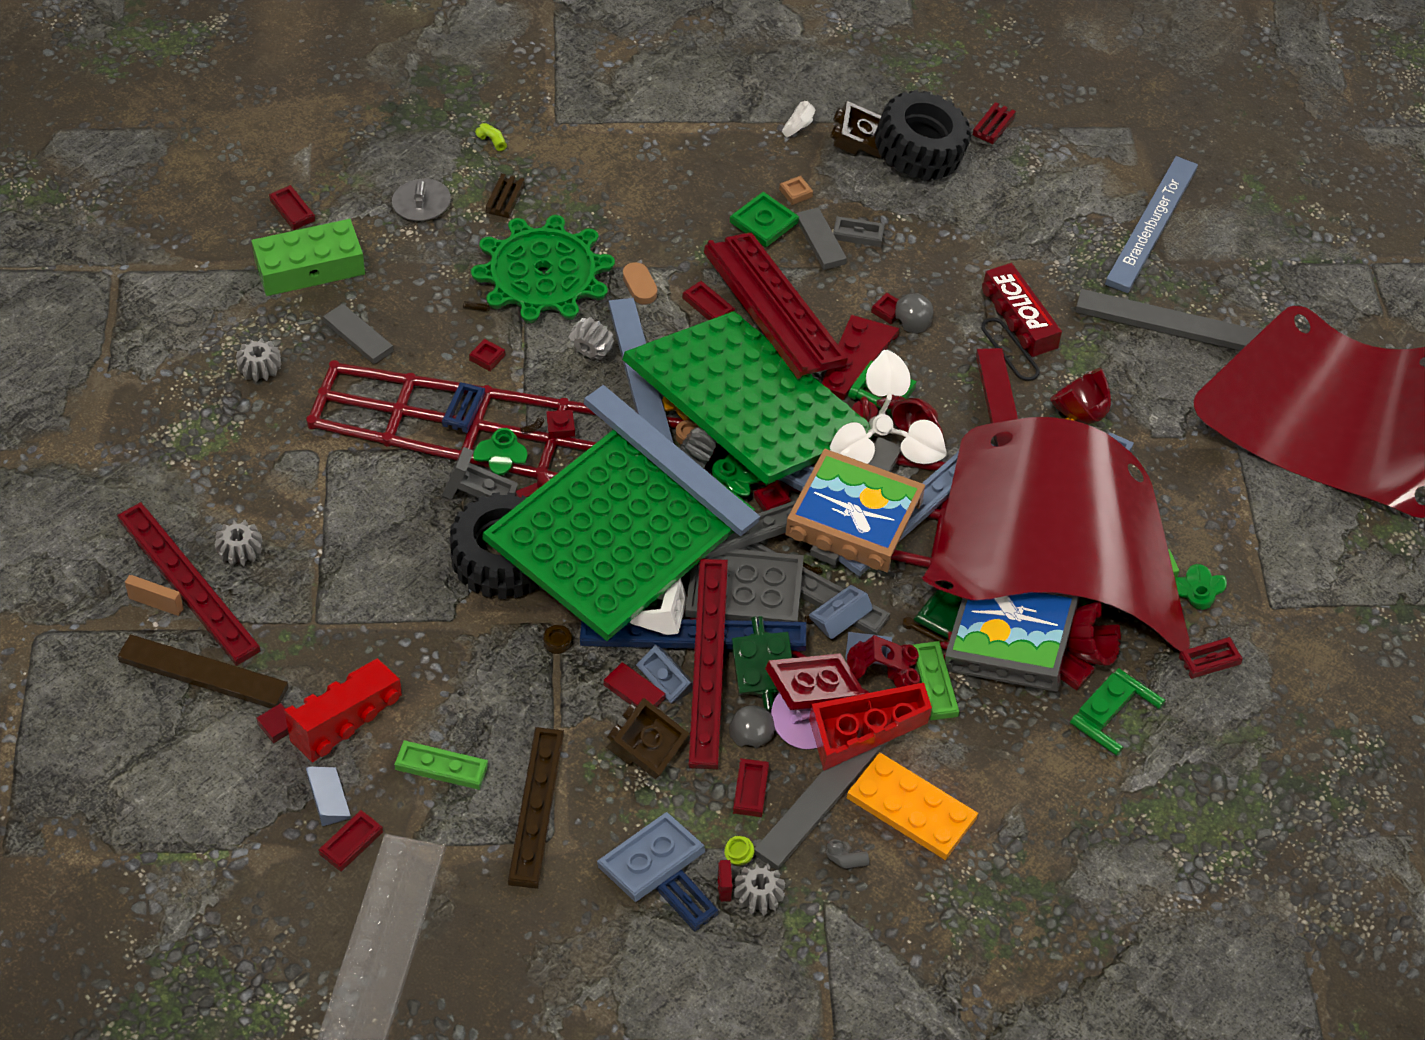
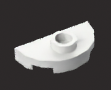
M808 101L800 102L782 129V133L786 138L801 128L807 127L813 121L814 106Z

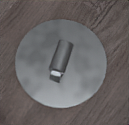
M416 179L406 182L395 191L392 197V206L394 211L405 219L425 221L441 215L448 208L451 195L448 188L439 181Z

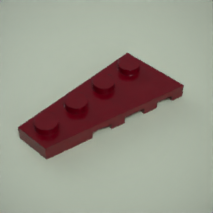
M851 315L838 344L848 357L846 366L827 370L822 384L829 388L839 399L845 400L852 385L869 362L874 361L883 350L888 349L889 343L899 335L900 328Z

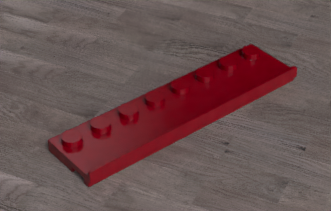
M752 232L725 237L723 242L715 243L713 240L708 241L704 248V254L797 379H800L802 375L846 366L848 360L846 354Z

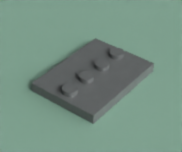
M736 549L711 558L728 560L725 620L752 621L751 618L754 616L757 619L758 616H763V621H798L804 555ZM700 563L691 569L685 617L697 618Z

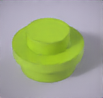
M743 836L732 837L727 842L724 850L727 860H731V864L736 866L747 864L753 858L755 852L753 843Z

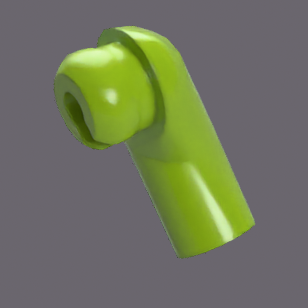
M482 123L475 130L477 137L481 140L488 136L497 151L506 149L507 144L501 131L487 123Z

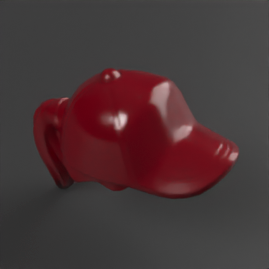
M892 395L887 409H891L893 422L900 430L908 433L912 423L919 420H929L936 424L942 432L938 423V413L929 403L918 398L905 399L902 396ZM887 396L876 401L880 408H882Z

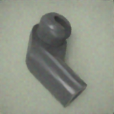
M838 839L830 840L827 843L826 855L828 859L841 868L849 869L869 866L867 851L849 853L843 849V844Z

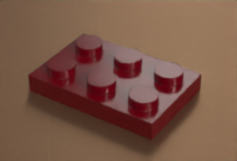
M841 653L769 660L765 668L790 710L811 708L814 703L866 694Z

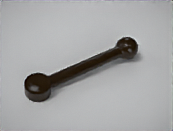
M911 617L903 619L902 625L905 629L913 628L940 643L949 642V639H944L915 624Z

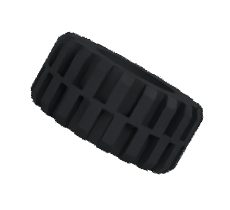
M918 90L910 91L909 93L903 92L890 99L888 104H886L875 131V144L877 149H879L878 152L882 159L885 158L886 163L890 167H895L897 172L908 174L913 179L918 177L926 181L930 180V178L938 180L949 176L959 167L970 142L971 129L966 117H963L964 114L961 109L954 107V103L950 100H944L943 96L938 94L935 96L927 91L919 93Z
M500 492L492 493L490 497L484 495L477 498V502L473 503L471 501L464 507V512H458L454 518L455 522L451 525L450 529L452 567L454 572L458 574V579L464 585L468 584V589L478 593V591H481L482 596L489 598L494 595L498 596V599H507V596L514 595V598L523 596L525 591L530 593L537 589V583L504 556L489 553L480 547L485 543L482 539L483 532L527 498L526 496L522 495L520 498L516 497L515 493L509 492L507 495H500Z

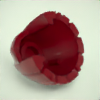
M1094 369L1084 374L1083 377L1080 376L1051 397V403L1062 414L1077 422L1093 424L1102 420L1108 414L1111 406L1110 388L1103 369Z
M1095 602L1076 609L1066 649L1084 661L1103 666L1111 665V663L1115 662L1116 655L1119 654L1120 625L1092 626L1095 618L1102 615L1101 602Z

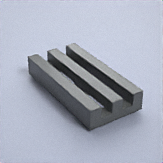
M836 216L833 234L838 241L881 247L885 224Z

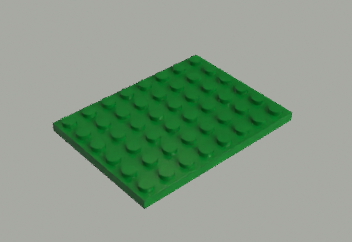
M735 311L627 350L623 355L622 360L701 429L705 430L708 435L766 485L817 463L824 448L831 450L830 444L833 437L842 426L849 423H860L864 427L866 434L871 429L870 424L865 418L861 417L847 403L839 399L829 388L815 379L812 374L802 375L800 379H797L770 341Z
M613 429L484 531L482 539L608 641L698 564L701 559L705 558L734 533V531ZM736 495L747 506H749L753 511H755V509L752 506H750L747 502H745L738 495Z

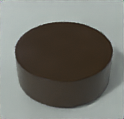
M553 625L547 628L543 635L544 647L554 654L566 652L572 644L570 630L562 625Z

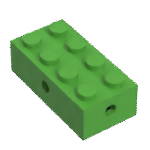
M351 219L251 240L255 264L266 296L365 275L363 253Z

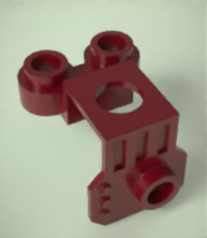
M873 635L865 642L859 641L850 648L847 654V665L857 680L864 675L868 666L877 661L888 666V678L894 680L897 688L918 684L920 681L918 672L910 668L917 662L919 656L917 649L913 645L904 644L901 646ZM882 646H886L891 650L887 654V658L882 654Z

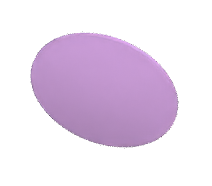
M779 693L773 702L771 710L775 730L785 742L796 748H817L809 721L811 708L790 710Z

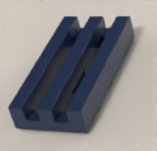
M460 382L442 419V426L448 428V425H452L454 430H458L460 427L462 432L468 433L485 396V388ZM467 390L468 393L461 405V408L457 414L456 419H454L452 417L456 411V408L464 394V391ZM477 393L476 396H475V398H474V400H473V402H472V405H471V407H470V409H469V411H468V413H467V415H466V417H465V420L462 421V420H463V417H464V415H465V413H466V411H467V409H468V407H469V405H470V402H471V400H472L474 394Z
M682 870L656 887L661 896L694 932L699 929L701 924L705 925L711 917L715 918L718 915V909ZM676 879H678L681 882V884L692 894V896L703 906L706 912L703 913L699 909V907L692 901V899L688 896V894L677 885V883L675 882ZM667 886L671 888V890L682 900V902L692 911V913L697 918H695L689 912V910L678 900V898L668 889Z

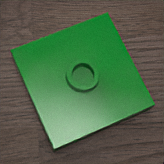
M762 192L730 216V223L744 233L752 232L758 242L767 247L798 224L799 216L765 192Z

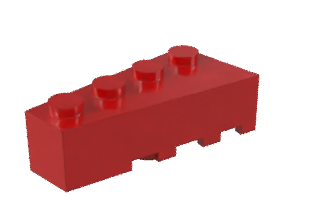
M377 658L348 674L346 681L342 684L335 681L328 685L324 694L318 697L312 694L304 698L305 704L297 709L293 705L286 708L284 712L290 742L312 763L319 757L326 756L340 741L350 738L355 730L365 722H371L381 710L397 702L402 695L400 679Z
M918 683L812 704L809 721L823 771L927 724L932 706L925 684Z

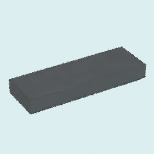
M819 207L796 213L799 216L798 225L823 270L845 265L847 257Z
M344 304L339 305L323 316L324 323L373 365L394 352L391 343Z

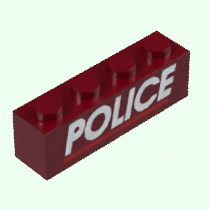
M1013 263L987 270L984 282L982 283L983 293L993 302L997 313L1001 314L1007 322L1008 328L1016 334L1022 348L1026 349L1031 357L1058 349L1062 330Z

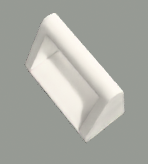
M681 578L658 597V599L663 600L661 609L642 611L630 623L666 635L678 634L687 603V596Z

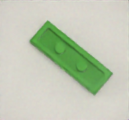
M940 642L913 644L919 654L915 667L920 676V683L925 684L932 706L930 721L958 717L959 709Z
M404 740L394 765L395 770L480 790L488 767V760Z

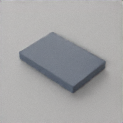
M666 812L600 858L597 864L601 871L634 902H637L705 853V846Z

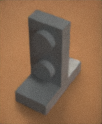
M463 447L449 475L442 496L452 500L457 489L476 497L484 495L490 497L492 493L500 492V495H507L508 492L515 493L518 483L469 463L474 451Z

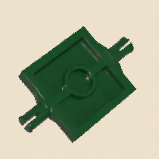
M754 616L751 618L753 634L735 637L731 640L738 695L754 694L762 696L764 708L769 711L770 706L771 712L774 702L773 695L779 691L765 668L769 660L792 658L788 632H765L763 616H758V619Z

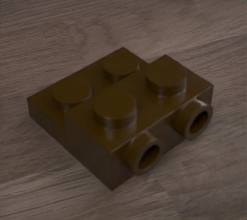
M847 101L842 109H837L833 117V121L837 123L830 135L834 139L833 146L854 155L860 149L881 158L878 152L879 149H877L875 144V131L881 115Z
M643 698L637 705L631 703L625 710L622 717L626 720L622 726L616 724L609 732L607 738L610 742L606 748L628 765L634 762L653 778L657 779L687 738L689 732Z

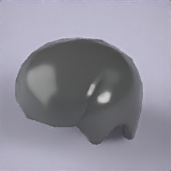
M919 293L906 294L897 301L895 316L896 319L901 320L905 331L912 333L924 332L931 326L933 305L928 298Z
M756 705L742 707L735 713L729 725L730 737L739 747L751 745L757 749L770 742L776 731L771 713L767 709Z

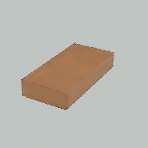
M129 575L126 579L125 586L129 599L177 616L181 614L183 604L180 592L133 575Z

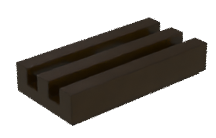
M501 173L486 204V213L509 218L523 190L525 179L519 178L518 181L515 180V176L506 178V174ZM504 185H506L505 188H504V191H503V193H502V195H501V197H500V199H499V201H498V203H497V205H496V207L494 208V206H495V204H496V202H497V200H498V198H499V196H500V194H501V191H502ZM512 186H513V187H515V189H514V191H513V193H512V195H511V198H510V200H509V202H508V204H507L505 210L503 211V210H501V209H502L504 203L506 202V200H507V198H508V195H509V193H510V190H511V188H512Z

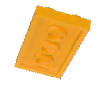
M880 752L847 793L848 800L944 860L948 858L978 816V813Z

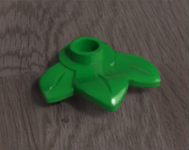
M500 428L494 432L491 439L481 441L474 450L473 459L474 461H489L491 472L500 476L506 474L511 469L513 463L525 464L527 450L525 446L517 442V436L512 430Z
M730 453L726 459L717 460L712 467L713 477L723 485H727L732 492L740 496H749V484L761 481Z
M1202 564L1190 566L1186 577H1175L1179 596L1188 598L1191 605L1200 610L1211 607L1216 599V595L1224 592L1227 586L1224 575L1212 576L1210 570Z

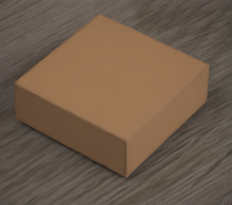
M801 176L780 183L779 190L791 205L813 197V190Z

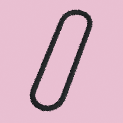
M991 317L985 319L981 324V329L994 347L1000 348L985 328L986 323L990 321H996L1003 326L1036 370L1035 375L1025 377L1017 371L1004 354V359L1013 372L1022 380L1030 381L1036 379L1040 374L1038 365L1028 352L1022 348L1020 342L1007 325L998 318Z

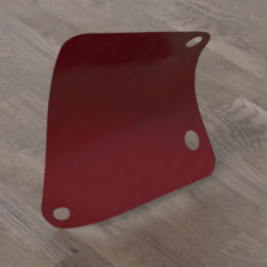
M1290 306L1270 322L1195 395L1193 403L1198 417L1218 433L1251 453L1316 482L1377 501L1413 517L1425 518V505L1417 503L1415 499V491L1419 487L1425 486V367L1420 365L1421 359L1425 357V347L1385 349L1370 346L1338 332L1310 309L1302 306ZM1296 315H1302L1308 320L1310 324V331L1308 333H1303L1296 327L1294 322Z
M1028 417L977 426L965 434L960 444L938 549L928 570L921 577L923 581L939 590L969 600L994 599L1028 592L1061 593L1086 597L1112 605L1134 615L1155 629L1179 651L1182 652L1189 649V636L1154 489L1144 467L1128 449L1115 438L1095 427L1055 417ZM1000 432H1010L1012 434V440L1004 446L996 447L991 444V439ZM1128 464H1133L1140 470L1143 475V482H1138L1131 476ZM941 580L948 581L953 584V588L946 589L938 586L935 582Z

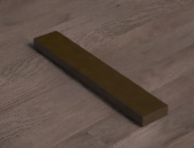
M131 634L117 656L120 663L271 709L281 703L289 688L286 681Z
M535 727L508 877L509 886L535 889L539 887L564 730Z

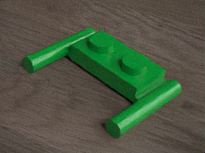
M1118 668L1083 704L1078 714H1075L1071 719L1070 724L1118 756L1123 750V746L1103 733L1102 729L1135 693L1158 709L1164 705L1166 700Z

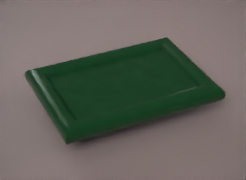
M943 581L939 585L946 589L953 588V584L948 581ZM936 589L913 620L948 639V632L953 631L962 597Z

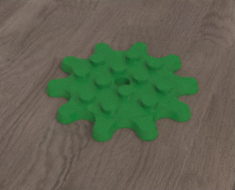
M552 215L548 217L546 224L541 228H532L527 225L525 220L514 218L508 223L511 232L509 238L498 240L493 237H485L480 240L479 245L482 252L489 255L492 259L486 264L474 266L471 269V276L478 283L486 282L495 285V289L486 297L487 303L493 309H499L507 304L519 305L522 307L521 317L526 323L536 322L540 313L544 310H556L564 319L573 320L579 312V307L576 304L578 299L587 297L594 300H602L605 298L608 292L607 286L596 280L595 275L611 271L615 265V259L609 254L599 255L590 250L596 244L599 237L596 230L585 229L577 234L568 233L564 229L565 220L562 216ZM541 267H546L549 270L545 271V274H543L542 271H539L537 269Z

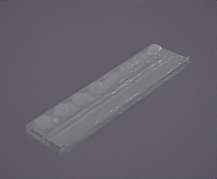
M389 834L384 835L317 1040L388 1039L445 855L446 844L439 845Z

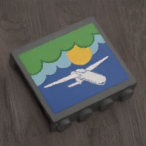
M1028 592L985 600L962 598L945 654L948 672L1058 692L1060 667L1075 611L1080 607V597L1061 593Z

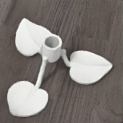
M883 350L869 366L866 373L868 389L876 396L887 395L881 410H879V415L870 419L871 429L868 430L867 434L860 423H849L842 426L833 437L830 451L868 464L875 452L874 443L869 438L873 434L880 437L891 433L906 437L900 445V450L908 460L919 464H929L943 459L946 456V448L942 432L936 424L929 420H919L910 425L907 433L906 431L894 429L892 419L885 415L892 395L902 396L908 391L910 373L899 356L889 350Z

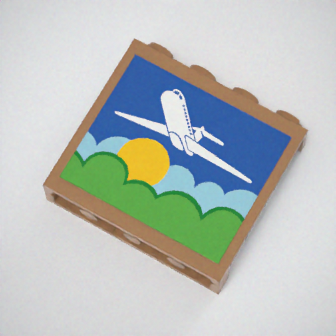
M824 448L787 518L786 535L797 541L814 545L821 550L833 552L848 560H854L873 569H879L888 573L891 556L914 509H919L923 502L925 484Z

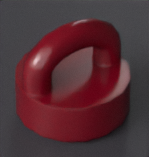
M865 396L852 407L868 423L878 413L876 405L868 401Z

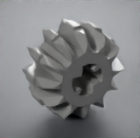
M590 317L588 319L581 318L571 329L569 335L570 344L576 347V352L582 353L583 357L588 356L591 360H601L609 353L614 343L613 333L607 330V326H603L600 321L596 322Z
M262 338L258 342L250 339L249 345L241 344L240 351H237L238 371L243 374L246 380L253 378L257 382L263 378L267 381L268 376H276L277 370L281 369L280 351L278 347H274L272 341L265 343Z
M233 519L232 525L223 524L222 531L216 532L215 550L218 552L222 562L229 561L232 567L237 562H240L244 567L247 560L254 562L255 555L261 554L263 540L255 524L248 525L246 520L237 524Z
M756 862L753 864L752 870L744 867L741 875H737L735 879L736 888L734 889V896L736 899H739L740 908L749 906L751 915L757 909L764 916L767 913V908L775 911L778 908V902L784 900V879H780L779 870L770 872L768 863L764 868H759Z

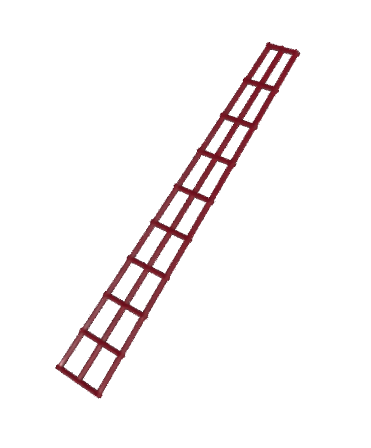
M337 360L330 361L321 388L318 389L314 405L309 416L306 418L309 429L317 428L382 443L386 447L396 446L453 460L458 459L463 447L470 450L473 449L479 430L494 433L497 429L508 428L513 431L517 438L546 443L538 468L513 463L508 471L509 473L536 478V480L540 471L547 472L549 477L558 474L557 472L548 471L556 445L587 451L597 443L572 437L549 439L548 433L536 430L522 434L520 427L484 421L483 418L491 398L554 408L557 411L573 410V412L596 415L582 402L569 401L567 398L557 399L496 389L490 385L478 386L485 388V396L466 434L461 450L395 436L403 415L442 423L445 415L443 412L407 406L414 386L456 392L460 383L416 376L414 373L404 374L343 364ZM339 373L403 384L396 403L331 391ZM326 401L392 413L385 433L320 419ZM666 416L670 428H676L680 422L684 421L680 418ZM719 448L714 449L709 462L703 468L711 475ZM472 454L469 463L489 468V461H474ZM900 455L895 464L937 471L946 462L937 461L929 464H919L908 460L904 455ZM779 480L767 485L763 481L753 483L768 486L778 481L788 497L790 491L801 493V491ZM948 499L941 504L940 509H935L926 517L938 520L931 557L894 550L891 560L929 568L938 549Z

